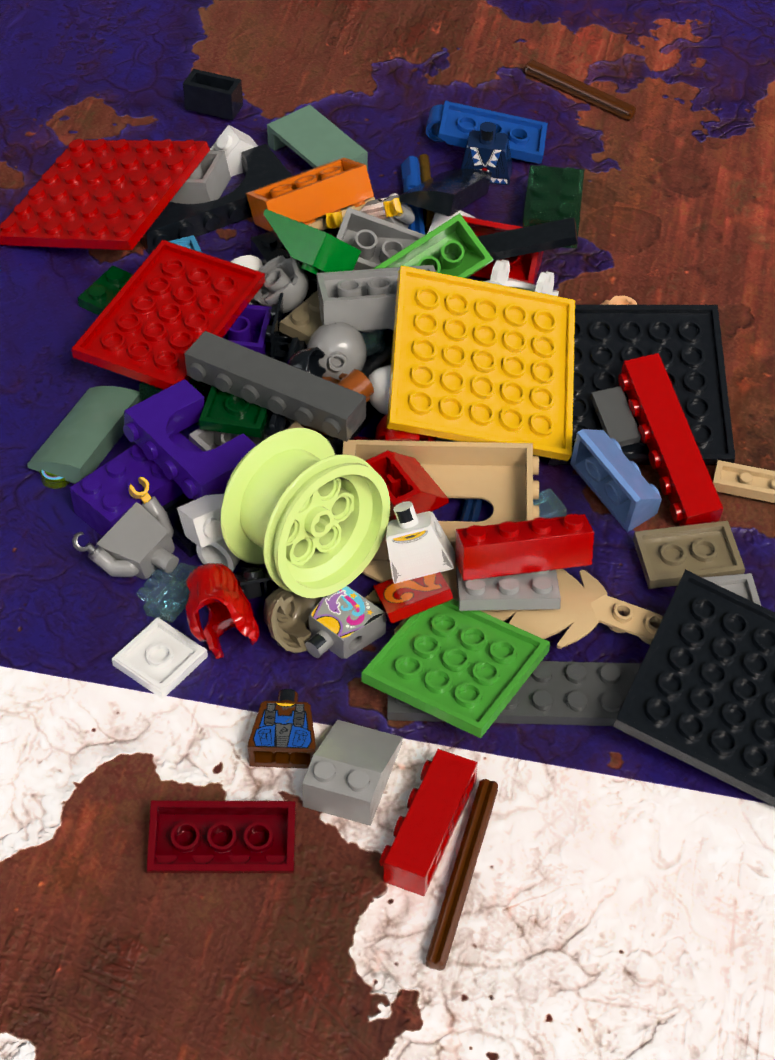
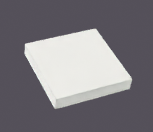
M157 617L112 658V664L163 700L208 657L207 649Z

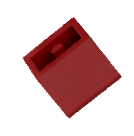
M387 450L366 460L380 474L387 485L390 496L389 522L397 519L393 509L402 502H412L416 514L426 511L432 512L449 503V498L415 458Z

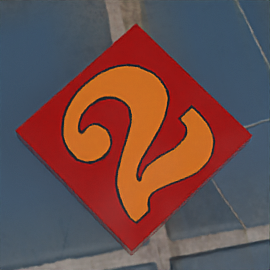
M441 572L395 584L393 579H389L373 586L391 623L398 622L453 599L451 589Z

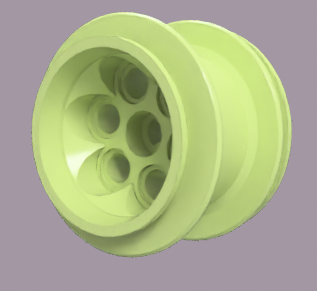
M308 428L286 429L271 435L256 445L235 467L228 480L222 502V535L227 547L236 557L251 564H265L271 579L282 589L306 598L328 596L343 589L355 580L377 553L389 523V491L384 479L365 460L353 455H335L329 441L314 430Z

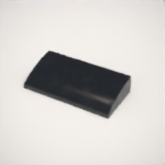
M455 169L439 173L401 194L399 199L400 202L446 216H452L488 193L492 172L477 169Z

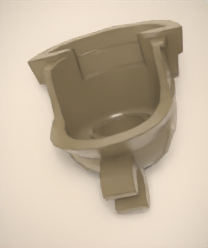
M279 587L265 598L263 620L268 626L271 637L279 646L293 653L307 651L305 642L312 635L306 629L309 626V615L322 600V597H301Z

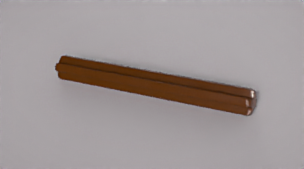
M530 60L525 66L526 74L623 119L631 120L635 115V106L542 63Z

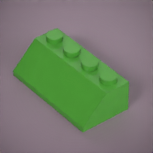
M459 213L373 269L434 265L437 273L468 278L493 262L494 259Z

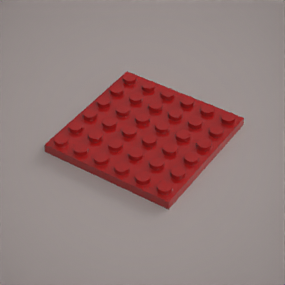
M148 139L73 140L61 156L56 158L55 163L49 170L42 175L37 184L28 191L25 198L14 207L13 212L7 219L0 224V245L133 250L210 151L207 141H194L192 139L186 141H172L170 139L162 141H149Z

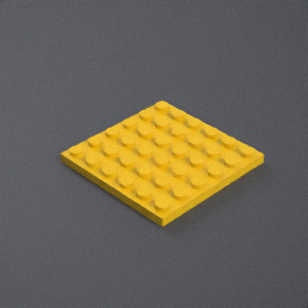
M400 266L397 278L387 429L459 442L533 443V455L568 461L572 456L575 300Z

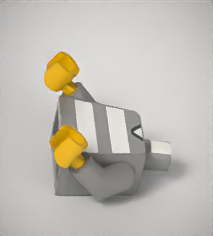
M396 193L390 194L389 197L369 201L360 210V212L408 228L415 220L410 205L400 202V195ZM342 212L325 213L327 228L340 229L343 221Z

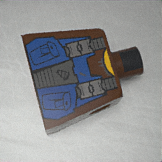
M282 689L278 692L277 701H264L260 704L248 742L250 767L308 769L316 752L311 705L307 702H298V693L295 690Z

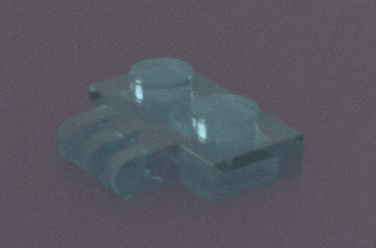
M180 562L172 573L167 574L164 571L155 570L151 575L152 579L149 578L144 583L145 587H141L136 592L141 600L146 601L143 605L146 615L153 618L159 617L164 621L173 623L185 609L190 594L185 581L189 574L197 567Z

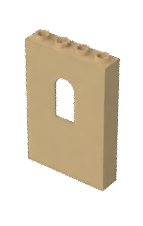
M343 441V454L353 455L365 461L387 450L413 457L448 498L483 499L492 505L493 514L485 521H438L454 548L455 554L456 529L468 528L473 525L486 526L501 524L506 521L520 522L539 518V505H533V500H539V481L533 480V475H539V456H533V443ZM386 533L373 558L374 560H389Z

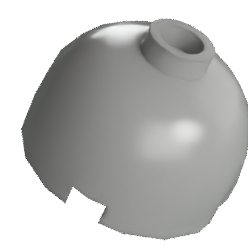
M283 255L277 256L259 269V272L265 273V283L253 299L260 306L272 307L273 304L278 305L280 293H283V313L296 309L304 302L309 290V280L307 273L301 269V264L291 256L288 259Z
M344 322L320 326L311 335L307 344V348L318 347L325 354L323 358L319 359L320 366L326 369L322 377H332L340 380L338 376L342 373L349 374L354 369L361 371L367 359V348L362 334L354 326Z

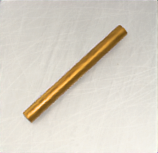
M422 154L418 158L420 162L421 183L431 178L429 156L426 154ZM423 209L425 230L428 232L435 212Z

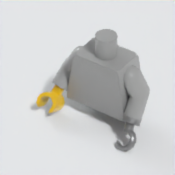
M144 477L138 478L139 483L144 487L143 492H137L131 484L128 489L131 497L141 499L143 503L139 504L136 502L98 541L95 547L90 542L85 547H81L78 544V537L84 535L83 532L76 533L72 539L76 550L80 552L88 551V558L112 577L136 576L144 580L148 579L158 568L167 574L172 573L179 562V558L172 554L175 549L172 540L174 530L169 516L156 497H151L148 494L149 482Z

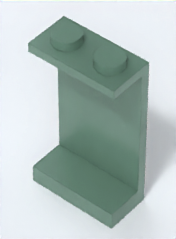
M311 105L267 124L268 146L274 151L287 145L313 168L341 158H347L365 164L368 171V152Z

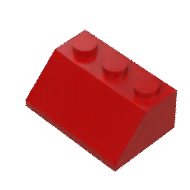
M462 216L477 237L523 228ZM544 251L505 258L504 260H508L510 263L509 278L534 284ZM496 260L471 276L490 279Z

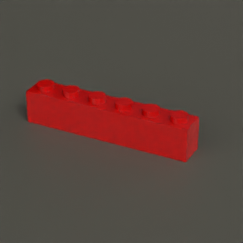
M659 353L624 361L621 374L618 375L619 386L622 387L623 392H626L629 399L628 405L633 417L637 418L641 441L647 443L650 464L653 469L658 470L660 488L663 495H668L671 503L670 512L674 522H679L680 526L719 522L724 508Z

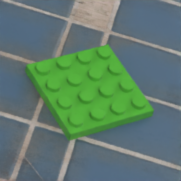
M452 599L410 616L361 672V682L481 739L548 654L550 642L482 611H459V602Z

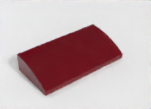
M151 800L147 873H294L296 801Z

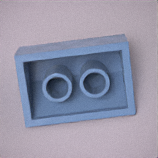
M582 429L578 431L570 464L628 533L658 513L662 500L660 493L653 484H649L641 475L638 465L634 461H629L623 454L619 443L614 438H610L604 430Z

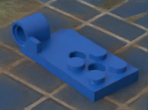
M445 101L444 105H435L429 111L426 135L433 141H445L447 144L466 148L470 131H480L482 123L492 122L496 125V133L508 135L511 158L537 164L542 163L548 125L546 122Z

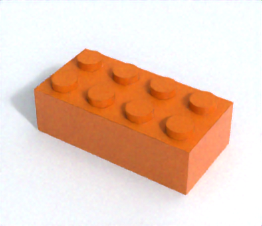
M347 158L335 160L246 193L255 225L268 231H273V228L263 215L265 209L307 225L315 222L316 218L324 216L325 213L340 212L342 208L348 206L358 207L365 204L366 199L374 197L366 165Z

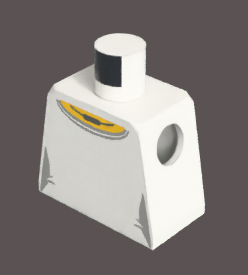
M410 501L397 504L393 509L397 519L391 520L388 523L386 532L394 584L454 569V548L434 513L426 511L416 514L414 506Z

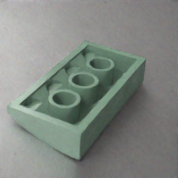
M116 386L89 388L27 463L28 468L41 473L43 470L47 475L53 477H63L62 480L73 484L94 472L124 434V410L142 402L141 392Z

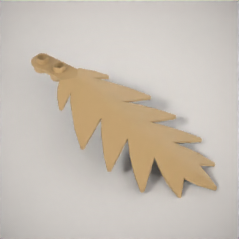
M372 559L362 573L380 583L392 579L390 560ZM455 562L454 569L441 572L451 589L453 599L458 601ZM556 569L561 597L560 609L479 610L502 621L513 616L509 624L542 639L549 638L569 627L557 643L556 647L558 649L581 640L590 634L598 623L607 625L616 633L627 632L638 636L643 642L651 644L663 618L658 613L607 596V591L603 585L585 570L579 572L581 585L576 578L564 569ZM375 589L365 597L373 604H381ZM409 617L402 620V622L395 628L394 634L402 627V625L409 619Z

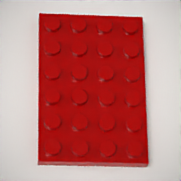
M162 240L72 347V356L81 361L163 390L184 379L189 382L191 377L187 376L184 353L204 331L223 338L264 285L265 273Z

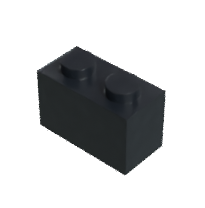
M193 69L183 83L186 110L234 120L243 106L241 79Z

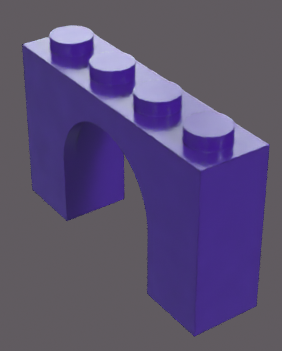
M184 379L124 410V434L130 442H135L143 450L145 456L150 461L153 460L162 469L168 479H173L189 499L196 500L205 495L224 494L228 480L235 467L256 444L244 433L208 451H189L174 444L170 439L178 432L199 422L204 408V396Z

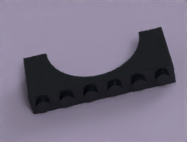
M266 144L243 151L242 166L245 178L239 187L230 194L210 202L199 204L169 202L140 239V243L150 254L162 240L172 241L192 235L197 237L253 217L246 193L292 177L291 173Z

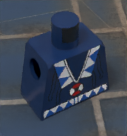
M492 122L482 123L480 131H470L461 169H477L492 172L490 184L509 185L512 173V159L508 135L496 133V125Z

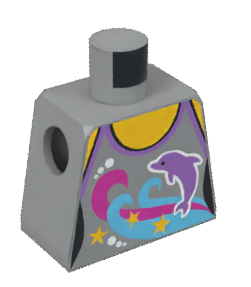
M349 586L331 595L324 596L309 615V631L312 635L305 643L306 649L316 658H319L329 649L341 659H347L386 633V612Z

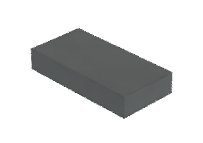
M618 386L592 392L591 400L606 434L610 438H614L620 447L639 443L641 434L622 387Z

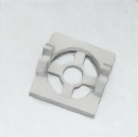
M504 259L501 261L496 260L490 280L483 281L558 296L559 291L553 290L554 273L546 271V273L541 272L536 285L509 278L510 263Z

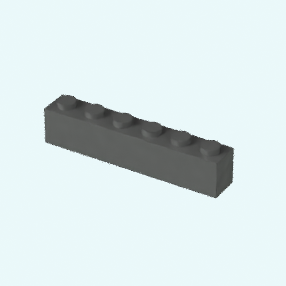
M204 331L184 353L187 376L218 388L222 392L242 398L249 403H254L271 410L275 414L283 415L302 425L317 429L331 437L347 442L366 419L365 395L207 331Z

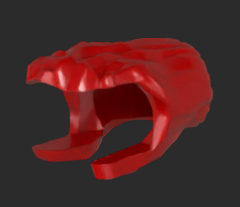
M207 563L195 568L185 581L186 587L190 591L185 607L191 633L200 642H207L209 650L212 651L215 659L224 657L219 637L230 628L236 627L243 636L249 637L251 645H254L259 638V626L254 618L251 603L243 593L232 570L221 563ZM207 606L209 617L203 631L199 610Z

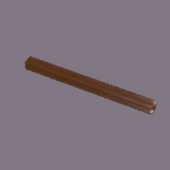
M482 779L479 782L426 955V966L430 969L442 971L446 967L497 796L498 784L495 781Z

